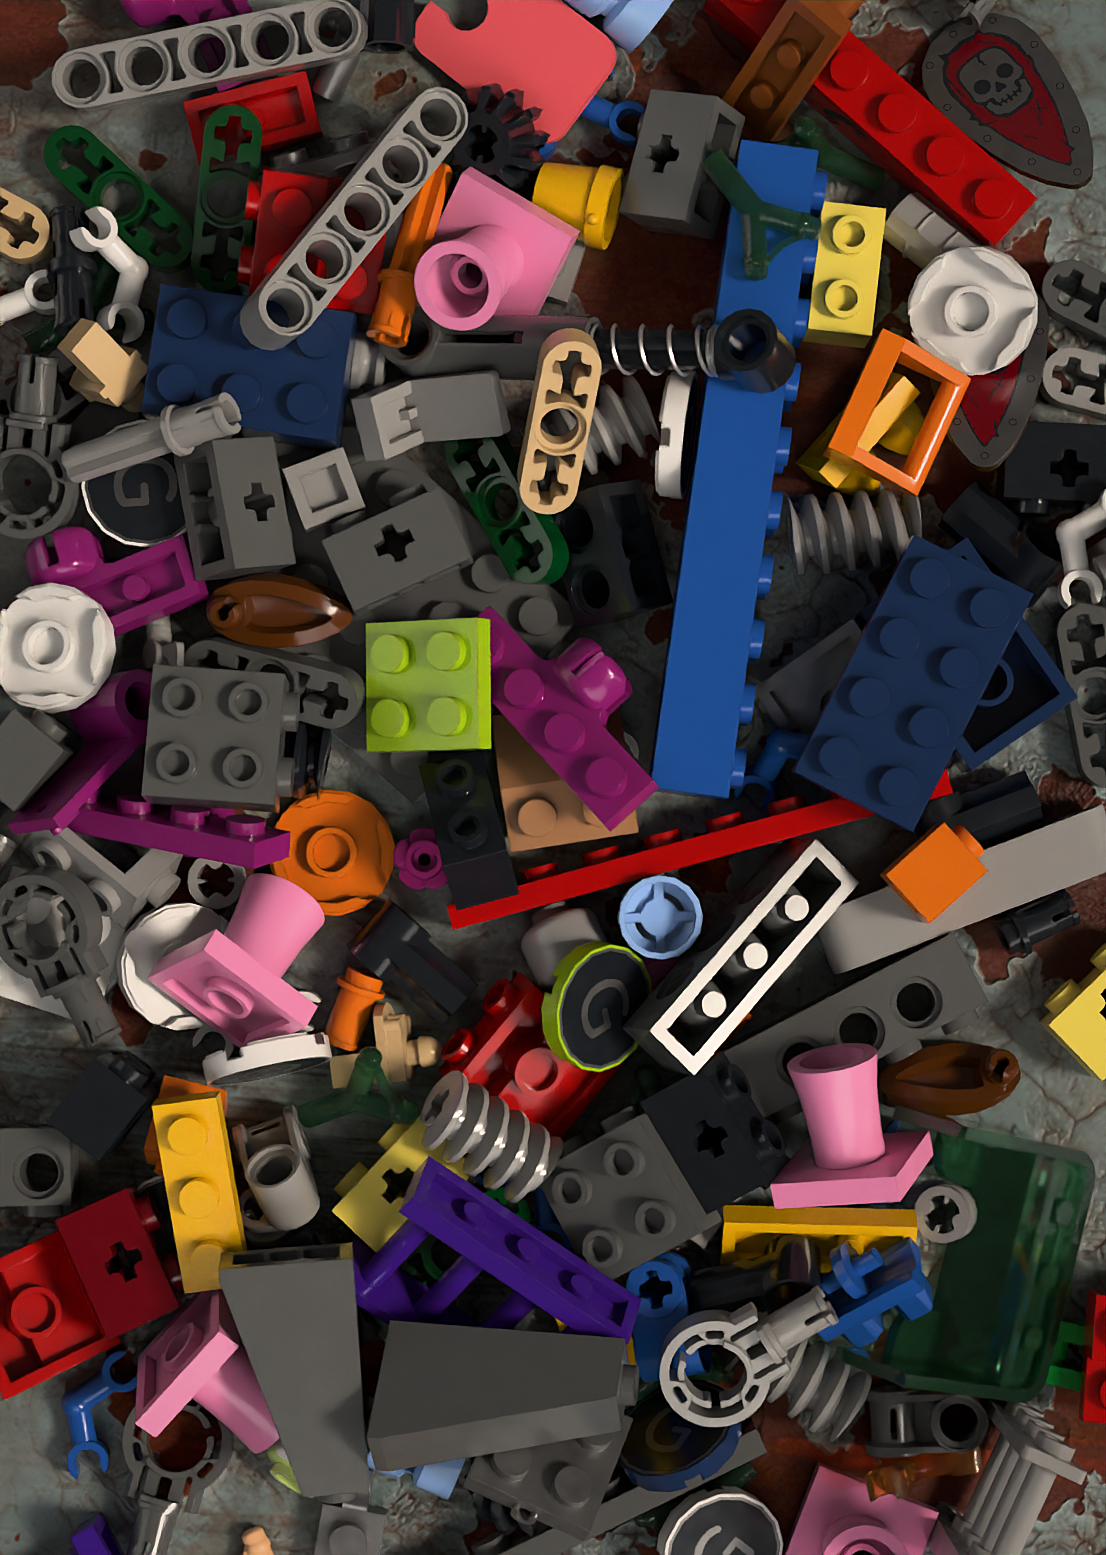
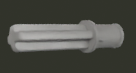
M226 392L190 406L169 405L164 407L158 418L71 447V449L63 452L61 463L66 469L67 478L72 482L81 483L171 452L180 457L192 453L195 446L201 445L204 442L238 433L241 430V425L237 422L241 420L240 410L233 397Z

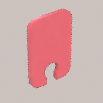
M430 0L416 20L414 44L418 51L467 91L475 90L480 92L482 86L491 83L500 84L504 94L512 89L524 91L523 110L534 106L543 109L539 118L533 121L535 130H542L550 134L548 141L543 144L558 142L566 135L611 74L616 64L617 52L614 43L609 37L562 0H487L488 11L484 22L470 31L457 29L450 21L449 14Z

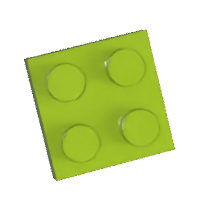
M476 617L366 623L367 752L491 749L490 619Z

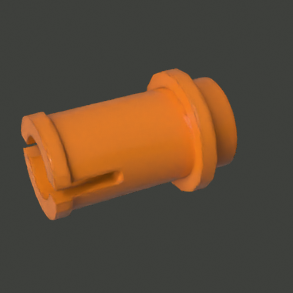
M348 966L345 976H338L336 984L341 986L323 1032L324 1035H328L331 1045L344 1050L359 1052L360 1042L376 1000L383 1001L385 993L381 990L384 981L376 974L357 967Z

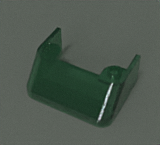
M896 1105L893 1118L937 1131L933 1147L934 1168L942 1179L962 1185L961 1187L969 1191L976 1202L978 1210L977 1221L972 1231L965 1237L947 1243L933 1300V1308L930 1312L913 1321L904 1319L898 1314L889 1328L883 1352L837 1346L834 1359L902 1387L1017 1403L1028 1402L1042 1390L1049 1374L1095 1185L1094 1163L1087 1153L1061 1144L965 1119ZM956 1206L954 1216L960 1213L958 1206Z

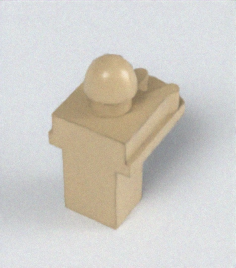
M81 318L57 346L77 367L69 385L75 391H79L89 402L98 401L114 407L121 405L129 412H141L145 388L141 380L147 374L148 366L141 360L142 355L136 349L118 345L97 322Z
M388 1002L377 1003L373 1012L377 1050L333 1055L330 1060L333 1089L401 1082L417 1077L416 1065L426 1068L439 1062L443 1049L442 1045L436 1038L431 1036H419L418 1039L413 1040L410 1015L394 1014V1010Z

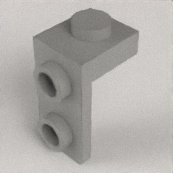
M495 370L397 379L351 399L356 418V428L360 435L366 462L387 460L424 442L495 437L510 431V422L499 374Z
M68 827L53 836L50 830L32 832L27 846L40 867L60 868L82 880L95 896L101 915L112 918L124 929L149 904L156 909L162 906L175 892L181 882V878L176 875V871L183 854L151 848L124 874Z

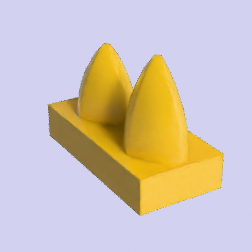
M891 372L859 441L858 447L875 457L876 455L872 447L877 442L891 451L908 456L923 424L924 418L914 402L920 392L905 376ZM841 411L796 463L813 480L831 486L841 493L853 496L857 490H864L868 496H876L880 491L879 481L822 455L842 413Z

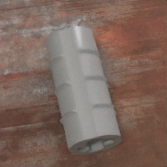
M918 191L910 193L896 206L884 226L883 238L900 251L903 258H908L921 270L935 257L959 247L984 246L968 233V230L962 228L946 215L942 209H939Z

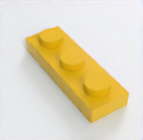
M220 1090L156 1099L152 1104V1112L184 1294L222 1289L219 1283L218 1270L221 1253L247 1251Z
M725 1205L722 1212L720 1265L762 1256L766 1245L772 1239L782 1235L795 1234L812 1240L818 1246L821 1254V1272L828 1273L833 1270L829 1257L830 1250L843 1243L850 1244L859 1255L872 1248L881 1252L907 1237H910L916 1243L918 1229L916 1210L832 1207L775 1209L774 1206Z

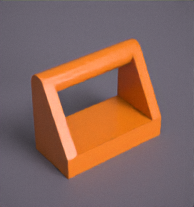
M883 328L875 339L822 455L905 494L917 497L971 378L911 341ZM896 362L941 383L901 471L858 447L859 441Z

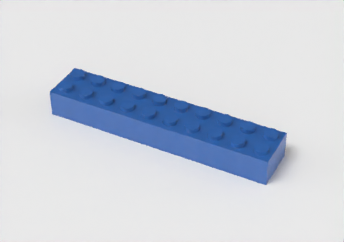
M741 139L733 171L712 326L714 324L719 325L727 316L737 310L756 309L771 317L789 339L793 348H800L801 339L805 337L810 299L798 298L800 285L808 286L810 274L814 273L819 242L818 235L807 234L809 223L817 224L819 210L822 211L828 177L827 171L816 170L819 150ZM766 342L753 345L746 352L744 361L753 360L763 352ZM801 363L795 364L792 376L783 386L773 392L762 394L746 390L737 381H723L719 377H710L705 373L649 776L659 787L655 792L723 801L729 798L730 788H742L747 749L736 748L738 726H747V723H751L756 685L745 683L747 662L756 663V659H760L765 620L754 619L756 599L764 600L765 595L769 594L774 556L763 555L765 536L773 537L774 531L778 530L783 492L772 490L774 473L782 474L783 467L787 466L792 428L781 426L782 411H791L792 403L796 401Z

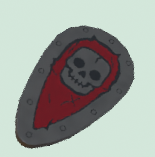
M995 13L988 14L980 28L976 31H970L961 27L960 25L964 19L946 27L930 44L922 64L923 90L929 102L988 155L1020 175L1046 185L1066 189H1079L1086 186L1093 176L1094 158L1088 121L1057 59L1038 34L1016 18Z
M1036 290L1035 292L1038 297V321L1028 347L1007 366L985 375H967L971 378V381L946 433L956 451L970 467L977 471L987 472L996 469L1014 450L1028 425L1037 399L1046 363L1050 321L1045 301ZM928 377L934 400L941 383Z

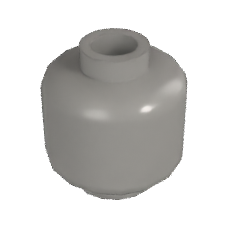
M561 901L550 904L533 914L531 918L534 925L524 934L521 941V950L538 987L543 992L552 994L553 986L558 979L553 977L552 974L558 963L576 946L595 940L609 943V940L597 915L593 911L585 907L569 909L567 903Z

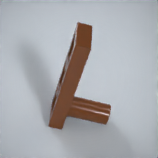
M786 0L722 98L724 102L745 116L740 142L742 139L773 143L854 25L848 18L866 0Z

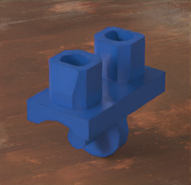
M910 1237L881 1252L872 1248L859 1255L847 1243H843L830 1250L829 1257L833 1270L821 1276L820 1288L825 1293L824 1301L829 1300L839 1323L834 1326L830 1325L818 1332L826 1343L841 1335L859 1350L876 1341L883 1332V1316L881 1313L894 1307L904 1319L911 1321L932 1310V1287L922 1273L920 1248Z

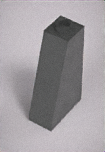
M352 1242L221 1253L218 1269L219 1283L303 1498L317 1496L320 1502L335 1504L351 1501L357 1497V1493L369 1492V1464Z
M390 1320L367 1433V1440L376 1471L389 1472L621 1431L625 1405L635 1406L637 1402L638 1365L628 1364L625 1338Z

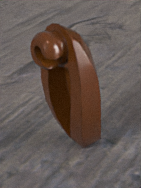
M255 574L232 580L216 589L208 599L206 606L209 623L217 632L240 643L267 648L299 647L322 641L346 628L350 624L354 613L350 602L335 591L302 578L283 574Z
M945 1043L928 1046L884 1069L877 1077L879 1103L891 1108L930 1115L956 1116L977 1113L995 1106L1009 1097L1020 1081L1021 1071L1015 1055L1005 1049H996L991 1046L975 1043Z

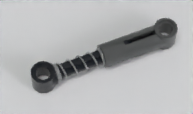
M416 306L407 345L397 348L380 344L384 356L409 378L495 370L498 372L500 380L534 381L542 344L552 333L565 328L582 330L593 338L598 348L603 369L601 370V375L607 373L609 369H619L624 375L628 376L634 374L637 369H647L654 376L661 375L665 370H676L680 376L686 377L693 370H704L710 377H719L723 381H737L746 390L762 394L773 392L783 386L792 376L796 364L795 350L785 334L771 317L760 310L751 308L737 310L727 316L719 325L714 324L706 328L705 331H703V327L700 324L696 327L695 331L675 330L672 324L668 326L667 330H647L644 324L639 327V330H619L615 323L612 325L611 330H604L599 318L595 316L493 315L478 328L458 331L439 325L424 312L421 306ZM429 338L425 348L414 355L416 347L420 342ZM766 342L763 352L753 360L744 361L746 352L753 345ZM569 351L566 360L558 361L563 381H571L575 364H584L581 362L578 351Z

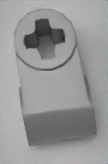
M293 1105L283 1108V1115L246 1128L242 1123L233 1126V1138L243 1165L245 1178L268 1224L277 1230L287 1231L308 1223L316 1215L320 1207V1197L310 1162L312 1153L309 1141Z

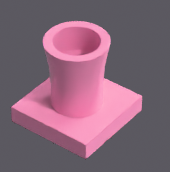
M470 166L462 172L443 211L432 247L423 254L416 266L414 288L418 302L433 321L445 328L458 331L478 328L493 315H538L580 230Z
M252 874L244 882L235 911L224 934L215 929L159 958L147 979L239 1048L247 1046L249 1042L292 1034L307 1027L318 1006L281 978L301 949L324 924V912L317 901L296 884L271 874Z
M845 1043L816 1048L792 1058L787 1063V1069L800 1099L810 1138L806 1139L771 1182L770 1187L774 1208L901 1202L934 1154L929 1130L882 1133L877 1089V1049L869 1044Z
M223 1290L196 1292L138 1356L135 1424L156 1438L184 1406L193 1399L227 1426L251 1452L257 1454L272 1446L280 1438L246 1349L240 1344L239 1331Z
M818 1461L782 1555H853L860 1550L868 1551L871 1553L870 1555H923L939 1512L935 1507Z

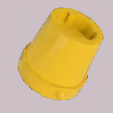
M545 162L536 180L532 203L580 230L576 240L584 242L585 246L605 250L611 242L619 217L622 202L621 188L624 180L623 169L605 164L600 167Z

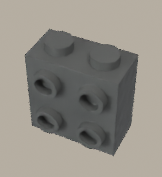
M153 664L142 797L151 804L279 813L280 796L291 797L293 791L295 761L292 757H284L286 731L297 732L300 693L289 692L290 684L285 674Z
M635 1105L602 1121L600 1124L606 1134L588 1143L582 1133L564 1142L562 1154L556 1167L549 1177L540 1184L576 1255L612 1280L722 1221L717 1210L706 1214L646 1113L640 1115Z

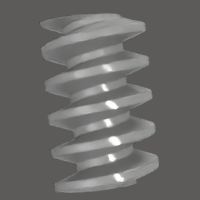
M632 375L623 377L622 397H619L608 384L599 386L598 406H594L583 466L591 475L598 473V453L604 452L612 463L618 466L622 464V444L628 443L639 457L646 455V435L652 434L660 444L661 440L644 391ZM567 409L551 410V424H547L542 418L540 427L549 435L562 436L569 433L575 427L577 417L576 415H571ZM519 429L521 439L523 442L524 433ZM545 453L547 459L545 476L537 482L542 491H549L550 471L555 470L556 456Z
M883 488L879 491L875 507H873L867 493L864 490H857L854 492L850 508L847 509L840 493L832 492L828 496L824 511H822L816 497L813 494H806L803 496L799 513H796L791 500L787 496L786 514L789 552L798 576L805 575L810 557L815 556L824 574L831 573L835 555H842L849 572H856L861 553L868 554L874 570H881L886 551H893L898 562L908 540L914 534L922 538V521L918 496L913 497L903 493L901 503L898 505L891 489Z
M459 1070L446 1074L433 1086L421 1110L420 1120L426 1126L422 1138L423 1147L427 1150H434L446 1139L442 1154L444 1161L449 1164L455 1163L467 1153L463 1164V1171L469 1177L477 1176L488 1166L484 1173V1186L489 1190H496L506 1182L503 1197L510 1204L517 1203L528 1192L535 1190L544 1182L556 1167L562 1154L564 1142L560 1137L550 1136L547 1129L539 1123H529L528 1117L520 1110H509L508 1104L498 1096L489 1097L488 1091L484 1086L479 1083H468V1078Z
M806 1339L787 1350L791 1371L770 1383L765 1400L771 1404L787 1392L792 1397L786 1415L792 1419L806 1408L810 1409L812 1415L807 1431L813 1434L829 1423L833 1426L829 1440L831 1444L841 1435L859 1412L870 1391L872 1379L866 1371H859L848 1378L851 1363L847 1357L838 1356L827 1363L830 1351L828 1343L821 1340L806 1348L808 1341ZM760 1341L757 1344L751 1346L750 1348H753L762 1342ZM731 1351L724 1370L730 1373L740 1366L743 1361Z

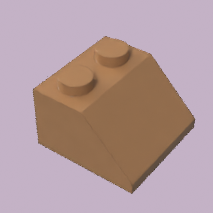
M619 706L609 715L606 728L627 751ZM501 713L492 714L500 791L511 852L639 832L636 809L610 832Z

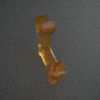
M979 1446L972 1451L963 1453H926L899 1457L890 1466L877 1468L864 1474L869 1501L873 1502L881 1496L893 1493L896 1494V1499L906 1497L911 1493L909 1484L916 1483L920 1479L945 1474L961 1476L983 1471V1460Z

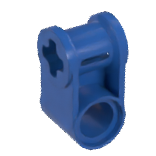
M664 1252L639 1265L630 1272L626 1281V1290L641 1299L633 1327V1346L636 1365L639 1367V1374L644 1382L660 1380L659 1355L665 1337L679 1321L696 1313L693 1294L690 1288L691 1271H694V1268L685 1257L675 1252ZM658 1275L660 1281H670L672 1291L665 1295L663 1289H653L651 1279ZM685 1342L675 1352L670 1369L677 1370L679 1352L686 1353ZM710 1344L696 1349L692 1355L686 1353V1368L684 1371L687 1376L709 1374L712 1365Z

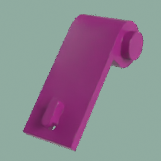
M143 669L110 674L94 697L76 709L69 710L71 721L86 745L7 824L15 835L50 830L53 836L61 833L80 813L78 809L146 740L152 673Z

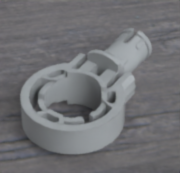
M816 1285L811 1291L771 1314H768L767 1311L757 1313L754 1303L750 1302L732 1313L724 1310H705L691 1314L679 1321L665 1337L659 1355L660 1385L664 1397L671 1408L684 1419L705 1427L730 1426L751 1416L765 1400L770 1383L791 1371L787 1350L830 1325L834 1326L839 1323L829 1300L824 1301L823 1299L825 1297L823 1290ZM760 1341L762 1342V1343H760L759 1345H757V1346H755V1347H753V1348H750L751 1346L757 1344L758 1342H760ZM684 1342L685 1352L689 1355L694 1354L696 1349L707 1344L723 1345V1348L734 1352L743 1361L744 1372L742 1377L733 1388L719 1393V1406H711V1393L699 1390L688 1379L684 1371L686 1368V1353L680 1351L677 1359V1370L670 1369L675 1352Z

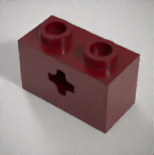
M135 1183L67 1213L55 1221L108 1340L180 1308L187 1301L183 1292L178 1254L176 1251L166 1254L157 1234V1230L164 1227L160 1211L151 1194L146 1192L140 1195ZM120 1241H122L127 1251L138 1248L141 1252L142 1259L134 1265L135 1275L128 1265L118 1268L114 1263L113 1257L121 1251Z

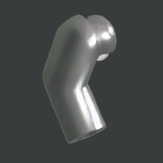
M344 12L329 14L323 20L320 27V36L332 41L330 47H338L344 44L352 33L351 19ZM360 52L355 57L346 61L322 65L312 90L327 99L341 102L359 62Z

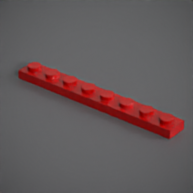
M947 769L944 770L929 800L953 794ZM831 792L832 800L807 806L804 794L767 804L770 815L767 818L745 823L742 811L705 821L708 832L705 835L683 840L680 828L643 838L646 851L621 857L619 847L616 845L583 854L581 857L584 868L559 874L556 862L519 872L522 885H518L520 893L518 895L458 911L455 903L446 905L452 929L455 930L873 816L874 814Z

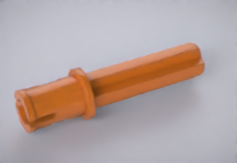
M441 162L407 205L389 268L382 269L378 274L377 279L381 284L379 297L366 332L367 336L374 337L373 340L377 343L397 348L407 345L411 322L418 305L414 288L416 266L423 254L432 247L453 175L452 168L446 163Z

